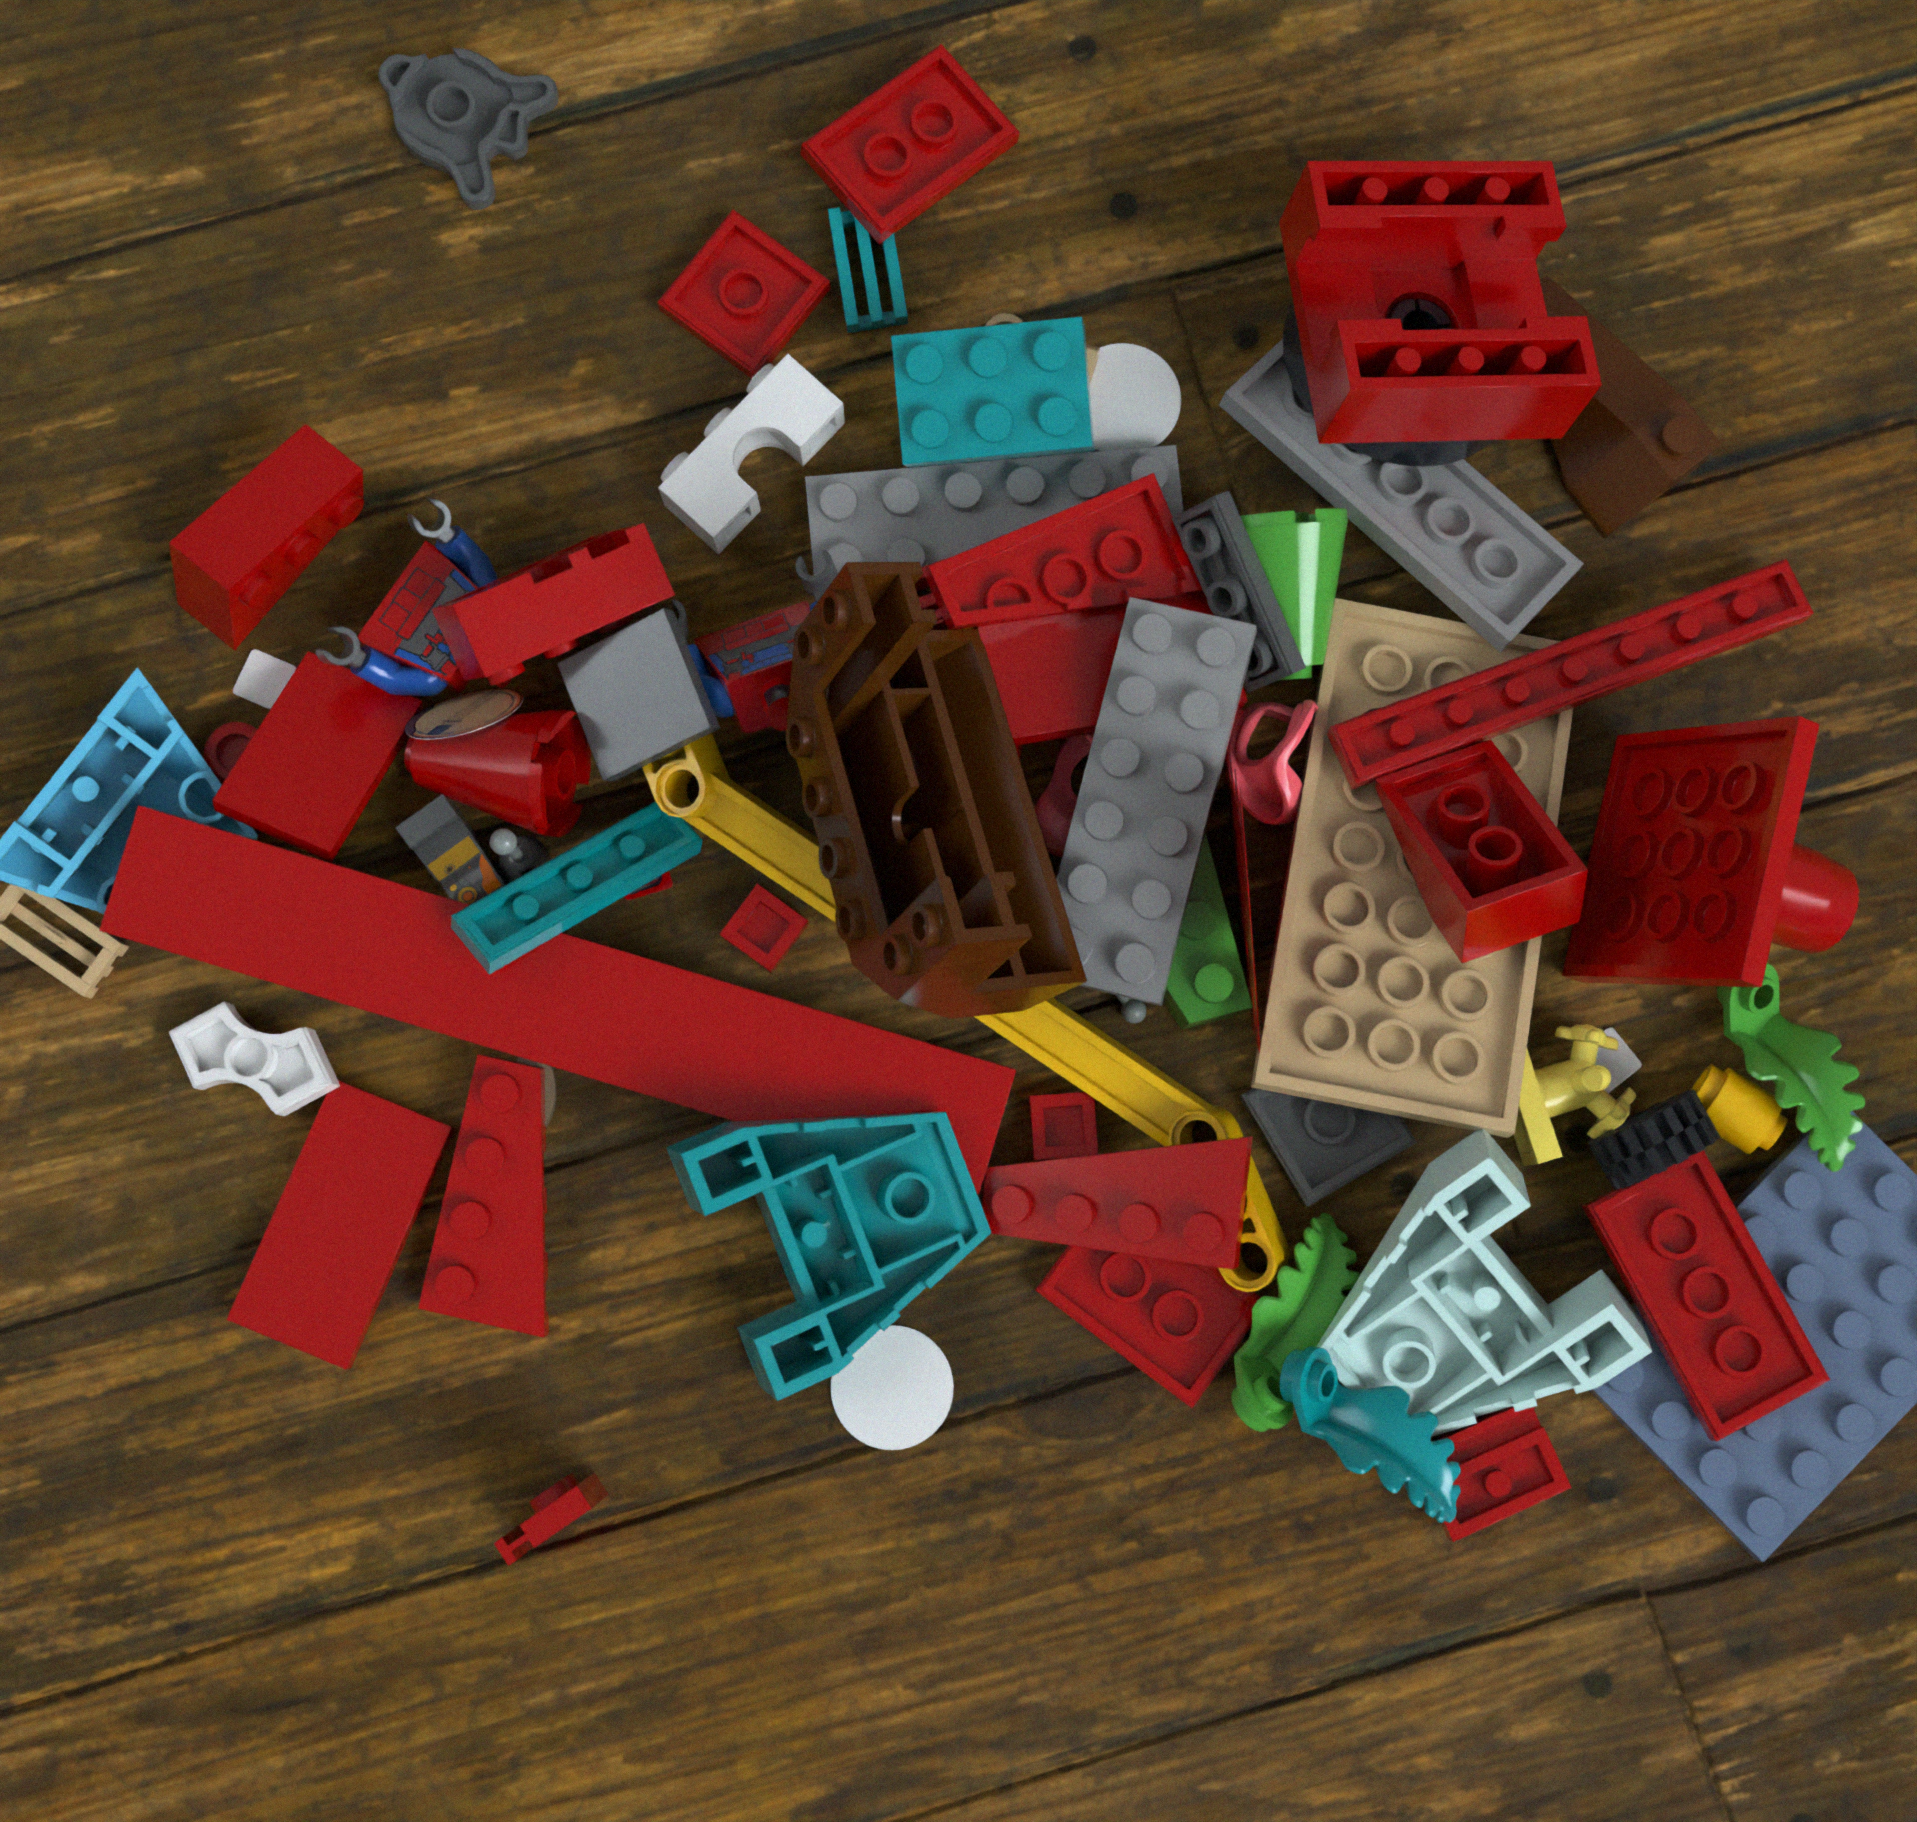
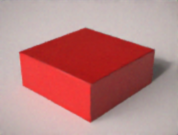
M757 883L719 935L772 974L807 928L809 921Z
M1085 1092L1029 1096L1033 1161L1098 1154L1095 1101L1093 1097Z

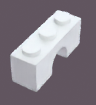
M789 354L776 366L769 363L762 367L747 386L746 391L749 394L733 410L727 407L716 414L704 431L706 438L690 455L687 452L677 455L667 465L661 475L663 483L658 489L664 506L718 555L761 511L757 492L738 475L743 459L750 452L758 448L776 447L790 454L798 463L804 466L845 424L843 402Z

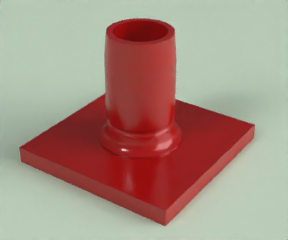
M1791 716L1617 735L1587 864L1588 874L1580 922L1573 925L1562 976L1582 983L1762 987L1771 943L1810 954L1827 951L1838 943L1851 927L1858 909L1859 888L1855 875L1842 863L1817 850L1794 842L1820 724L1802 716Z

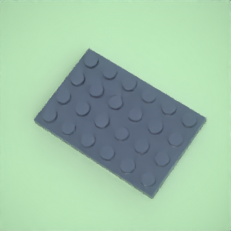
M1853 1111L1850 1112L1851 1115L1858 1117ZM1864 1122L1860 1132L1849 1136L1850 1140L1855 1141L1856 1146L1853 1151L1846 1154L1843 1166L1839 1171L1832 1172L1818 1161L1819 1150L1813 1151L1808 1146L1811 1130L1806 1133L1802 1132L1733 1203L1828 1374L1830 1381L1717 1442L1711 1441L1707 1437L1637 1306L1634 1304L1632 1307L1642 1319L1652 1352L1600 1387L1589 1390L1755 1560L1764 1562L1917 1403V1175Z

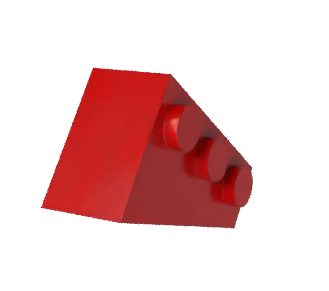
M305 423L169 542L178 605L235 651L336 533L350 525L360 514L364 506L363 469Z
M644 523L594 534L431 610L463 679L471 680L487 677L490 686L526 671L523 661L543 653L545 659H549L570 651L580 645L578 637L596 629L599 633H604L620 627L634 619L633 613L670 598L675 593Z

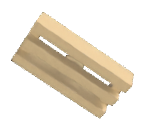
M9 884L0 897V939L83 997L93 998L99 989L96 987L102 977L107 978L114 969L111 964L117 956L122 957L129 948L127 944L112 934L99 931L100 926L63 900L37 894L34 891ZM26 893L103 946L102 950L98 955L94 954L20 903V898ZM9 913L87 965L89 968L83 976L5 924L4 920Z

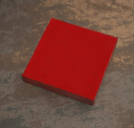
M733 209L667 289L657 304L662 313L752 379L762 367L772 363L830 291L831 285L830 280Z

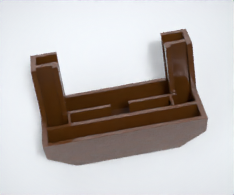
M846 562L795 632L786 723V743L789 753L792 757L796 758L803 783V807L806 814L813 819L820 845V869L824 877L829 879L837 907L835 913L836 928L841 939L846 941L852 965L895 1000L949 1019L1024 1011L1087 982L985 646L979 637L978 630H931L938 622L934 609L922 610L915 588L916 582L923 575L920 562Z

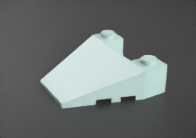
M1484 1129L1474 1131L1428 1164L1316 1346L1328 1351L1332 1363L1337 1369L1338 1379L1346 1388L1368 1389L1383 1386H1399L1410 1395L1407 1409L1409 1415L1430 1411L1437 1416L1439 1422L1431 1437L1477 1424L1476 1417L1513 1406L1515 1412L1537 1406L1536 1399L1574 1388L1576 1394L1598 1388L1650 1354L1652 1349L1641 1317L1602 1269L1550 1304H1547L1489 1234L1522 1213L1531 1204L1523 1174Z

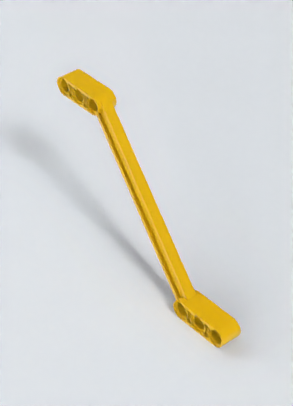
M712 733L642 767L653 797L663 812L669 816L684 819L835 922L837 907L829 879L824 877L820 869V845L818 838L731 780ZM695 776L699 784V793L695 802L691 804L687 796V785L691 777ZM1050 998L1020 1012L974 1016L1163 1146L1194 1143L1192 1130L1197 1120L1206 1121L1216 1132L1217 1140L1244 1137L1232 1113L1223 1107L1209 1104L1054 998ZM1250 1156L1239 1265L1234 1270L1219 1268L1221 1275L1229 1285L1236 1290L1244 1292L1258 1291L1275 1280L1280 1268L1284 1265L1288 1266L1290 1256L1287 1240L1252 1156ZM1245 1242L1257 1244L1266 1253L1268 1265L1265 1273L1251 1271L1242 1261L1241 1250Z

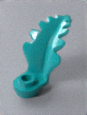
M1310 1346L1304 1351L1295 1349L1290 1352L1282 1366L1280 1391L1285 1401L1293 1403L1302 1432L1325 1440L1338 1455L1347 1470L1357 1474H1364L1374 1467L1380 1481L1387 1490L1397 1493L1404 1484L1409 1500L1414 1506L1421 1508L1424 1501L1425 1512L1428 1516L1432 1518L1436 1516V1520L1439 1523L1444 1521L1452 1522L1457 1513L1456 1500L1461 1493L1460 1486L1453 1485V1482L1459 1476L1461 1468L1458 1462H1446L1447 1458L1455 1450L1452 1440L1445 1438L1430 1441L1439 1422L1437 1416L1430 1411L1409 1415L1407 1409L1410 1395L1399 1386H1383L1368 1389H1349L1338 1383L1337 1369L1332 1363L1330 1354L1324 1348Z

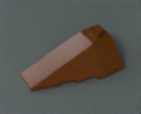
M1547 275L1540 280L1547 316H1587L1602 386L1562 439H1550L1561 466V470L1558 473L1566 493L1601 536L1606 539L1699 468L1722 443L1677 390Z

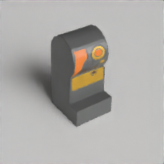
M441 794L396 827V830L409 848L415 851L435 881L441 883L450 898L473 904L509 884L456 803L444 794Z

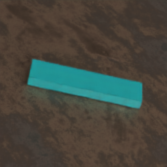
M655 801L451 916V928L490 975L701 852L703 840L684 819L669 816L659 808Z

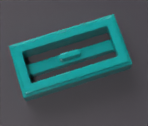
M840 207L828 209L847 333L908 324L894 233L882 242L893 311L882 313L868 231L850 211L841 212ZM855 227L869 315H857L843 228Z

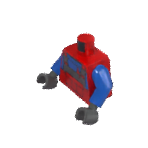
M425 497V499L437 509L438 518L436 523L431 527L424 528L410 513H408V523L419 534L431 538L435 537L437 539L435 546L425 540L358 636L346 627L326 628L329 632L339 635L344 641L345 647L341 656L335 658L331 653L323 649H316V655L321 662L328 665L349 664L354 675L391 695L435 696L445 688L456 693H460L466 688L471 680L463 679L431 609L498 579L490 558L460 526H450V510L444 503L433 497ZM513 678L496 685L500 688H504L511 682Z
M823 550L826 567L818 575L810 576L808 574L802 556L798 557L796 561L797 574L805 591L814 597V603L809 605L808 600L721 629L695 638V644L689 645L687 641L689 627L684 606L677 600H671L673 611L715 716L720 718L730 717L742 733H753L768 727L780 731H786L795 632L838 574L831 555L826 550ZM651 609L648 612V616L654 614Z

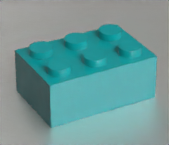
M1082 317L891 336L902 463L904 466L912 468L1095 451L1086 334Z

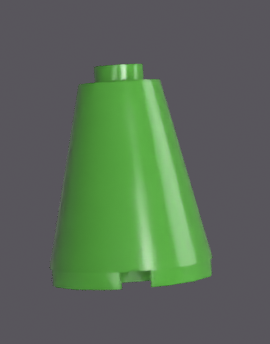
M1315 509V514L1310 515L1309 512H1295V510L1240 516L1306 666V668L1279 680L1313 678L1312 665L1324 664L1348 524L1347 509Z

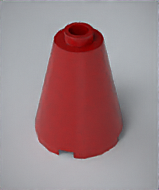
M555 709L511 714L490 726L455 737L430 740L410 737L405 748L404 762L407 771L411 773L415 784L439 795L444 794L449 799L539 835L562 838L571 832L580 817L584 805L573 803L577 783L589 785L591 749L580 721L573 719L576 712Z

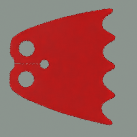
M1226 751L1227 769L1225 759L1224 767L1248 992L1250 986L1249 996L1251 997L1252 1004L1250 1019L1253 1034L1256 1037L1258 1053H1260L1242 795L1240 787L1239 804L1236 770L1234 769V788L1232 762L1230 760V779L1228 753Z

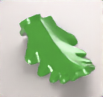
M1768 963L1762 987L1717 986V997L1723 1005L1724 1035L1741 1048L1745 1058L1747 1073L1758 1080H1773L1775 1082L1774 1094L1776 1102L1782 1108L1797 1107L1796 1126L1803 1133L1811 1130L1808 1146L1813 1151L1819 1150L1818 1161L1832 1172L1839 1171L1843 1166L1846 1154L1853 1151L1856 1146L1855 1141L1850 1140L1849 1136L1860 1132L1863 1127L1862 1120L1851 1115L1850 1112L1862 1109L1865 1106V1098L1862 1094L1842 1089L1846 1084L1856 1080L1860 1073L1854 1064L1831 1058L1841 1048L1840 1040L1831 1032L1789 1022L1780 1014L1779 977L1775 968Z
M1321 1213L1318 1218L1313 1217L1310 1220L1312 1228L1306 1227L1303 1232L1306 1245L1299 1242L1295 1246L1294 1257L1297 1270L1285 1265L1280 1268L1277 1275L1278 1298L1263 1296L1253 1305L1249 1339L1234 1355L1237 1387L1233 1389L1231 1394L1232 1404L1240 1419L1247 1426L1259 1432H1265L1270 1428L1280 1429L1291 1421L1294 1414L1293 1403L1285 1401L1280 1391V1375L1284 1361L1289 1353L1295 1349L1304 1351L1307 1347L1317 1346L1347 1297L1342 1291L1352 1289L1361 1275L1356 1271L1347 1269V1266L1357 1261V1255L1353 1250L1342 1245L1348 1241L1347 1235L1336 1227L1334 1219L1327 1213Z

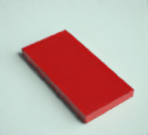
M1203 591L1194 595L1150 601L1214 616ZM1128 604L973 627V629L978 630L979 637L985 646L1015 746L1095 733ZM1244 686L1237 710L1242 709L1248 701Z
M338 1079L340 1087L327 1093L226 1320L347 1370L352 1368L456 1128Z
M1704 1150L1689 1156L1687 1160L1668 1167L1666 1171L1651 1175L1642 1182H1635L1623 1189H1612L1582 1205L1709 1440L1717 1442L1830 1381L1828 1374Z

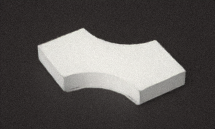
M224 1001L169 1031L191 1084L195 1089L205 1090L219 1084L241 1083L258 1092L275 1114L286 1116L340 1087L316 1031L308 1027H301L282 1034L262 1033L251 1027L240 1016L234 1004Z

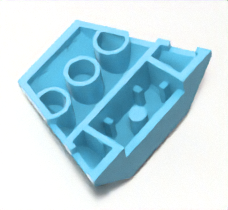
M137 667L99 714L98 720L20 818L14 821L1 837L0 881L104 914L138 805L161 810L257 839L258 834L253 827L214 810L212 799L220 789L221 782Z

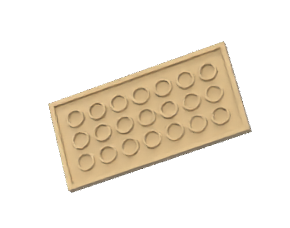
M1335 598L1324 664H1321L1315 697V703L1319 708L1314 714L1310 727L1302 775L1303 790L1294 823L1259 1034L1260 1053H1258L1257 1049L1251 1082L1252 1088L1470 1131L1484 1129L1491 1135L1506 1138L1515 1134L1542 935L1461 963L1429 915L1377 794L1375 782L1352 790L1326 733L1332 725L1561 641L1518 634L1500 653L1467 623ZM1573 708L1491 738L1556 827L1558 824Z

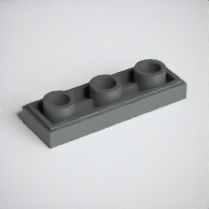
M1226 491L1215 495L1171 518L1214 616L1257 626V633L1244 680L1247 692H1252L1306 668L1230 492Z

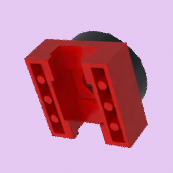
M1307 161L1279 221L1293 298L1283 329V351L1287 372L1292 385L1302 403L1314 417L1319 444L1344 443L1382 462L1426 467L1453 463L1467 458L1482 450L1493 440L1562 439L1602 386L1587 316H1547L1536 258L1547 242H1557L1567 227L1552 161Z

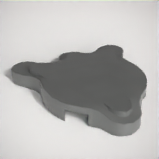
M452 48L454 54L440 55L428 59L426 53L417 56L395 54L388 57L379 68L378 78L383 90L389 96L390 106L394 115V124L401 142L411 155L426 166L443 171L452 177L457 184L464 203L470 209L482 210L490 206L496 197L490 166L492 158L501 154L517 160L526 155L529 147V123L535 117L553 110L558 104L559 93L555 81L549 76L542 74L531 76L511 75L499 69L488 58L471 50Z

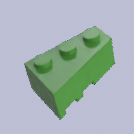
M1206 833L1163 1002L1181 1030L1242 1015L1252 1008Z

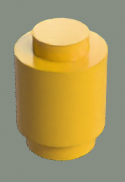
M1710 1064L1691 1088V1090H1695L1720 1138L1746 1154H1751L1758 1146L1766 1151L1769 1150L1787 1124L1788 1119L1780 1114L1782 1107L1776 1102L1775 1095L1729 1067L1722 1071Z

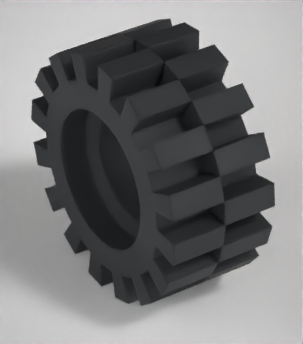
M1688 1090L1630 1116L1631 1118L1625 1120L1615 1130L1605 1132L1603 1135L1591 1139L1588 1145L1612 1188L1618 1190L1629 1187L1635 1182H1642L1651 1175L1659 1174L1666 1171L1668 1167L1687 1160L1689 1156L1706 1149V1146L1716 1142L1720 1135L1695 1090Z

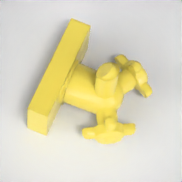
M1577 1024L1573 1027L1559 1026L1556 1029L1555 1037L1573 1042L1570 1059L1537 1069L1533 1068L1528 1050L1526 1049L1514 1134L1523 1166L1540 1164L1563 1157L1550 1119L1552 1117L1586 1107L1598 1118L1596 1123L1587 1132L1593 1139L1603 1135L1605 1132L1615 1130L1625 1122L1630 1114V1104L1635 1100L1636 1093L1629 1087L1615 1100L1604 1090L1611 1082V1073L1604 1066L1595 1065L1598 1048L1618 1050L1619 1044L1616 1038L1606 1036L1602 1029L1589 1024Z

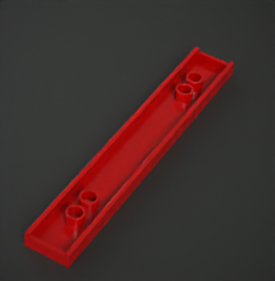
M140 805L137 807L99 931L731 1121L944 1111L947 1113L978 1195L980 1193L1015 1077L1016 1069L565 932L560 933L489 975L451 928V916L471 905L469 903L161 810Z

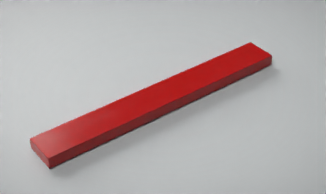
M1787 559L1332 725L1326 734L1351 789L1354 790L1375 782V778L1470 747L1806 622L1814 612Z

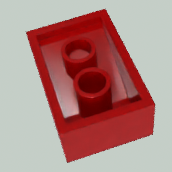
M1491 739L1375 778V789L1429 915L1461 963L1580 922L1588 869Z

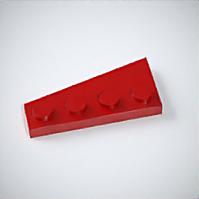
M1154 473L935 563L923 571L948 630L1126 605L1130 597L1153 601L1194 595L1203 591L1189 557L1182 546L1179 534L1171 519L1173 516Z
M477 1054L418 1309L543 1338L549 1335V1311H546L548 1252H545L547 1187H544V1152H546L545 1068L486 1054Z
M1253 1136L987 1167L982 1208L991 1229V1234L1234 1270L1239 1265Z

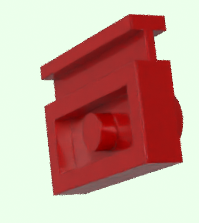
M1513 1406L1501 1409L1477 1419V1424L1453 1430L1431 1440L1437 1441L1445 1438L1452 1440L1455 1450L1447 1458L1446 1462H1458L1461 1468L1459 1476L1453 1482V1485H1459L1461 1493L1456 1500V1517L1450 1523L1446 1521L1441 1523L1450 1541L1455 1542L1572 1488L1546 1430L1541 1426L1534 1411L1535 1407L1515 1412Z
M572 1472L529 1501L535 1514L494 1542V1545L507 1565L510 1566L533 1547L536 1548L588 1512L609 1494L595 1473L579 1483Z

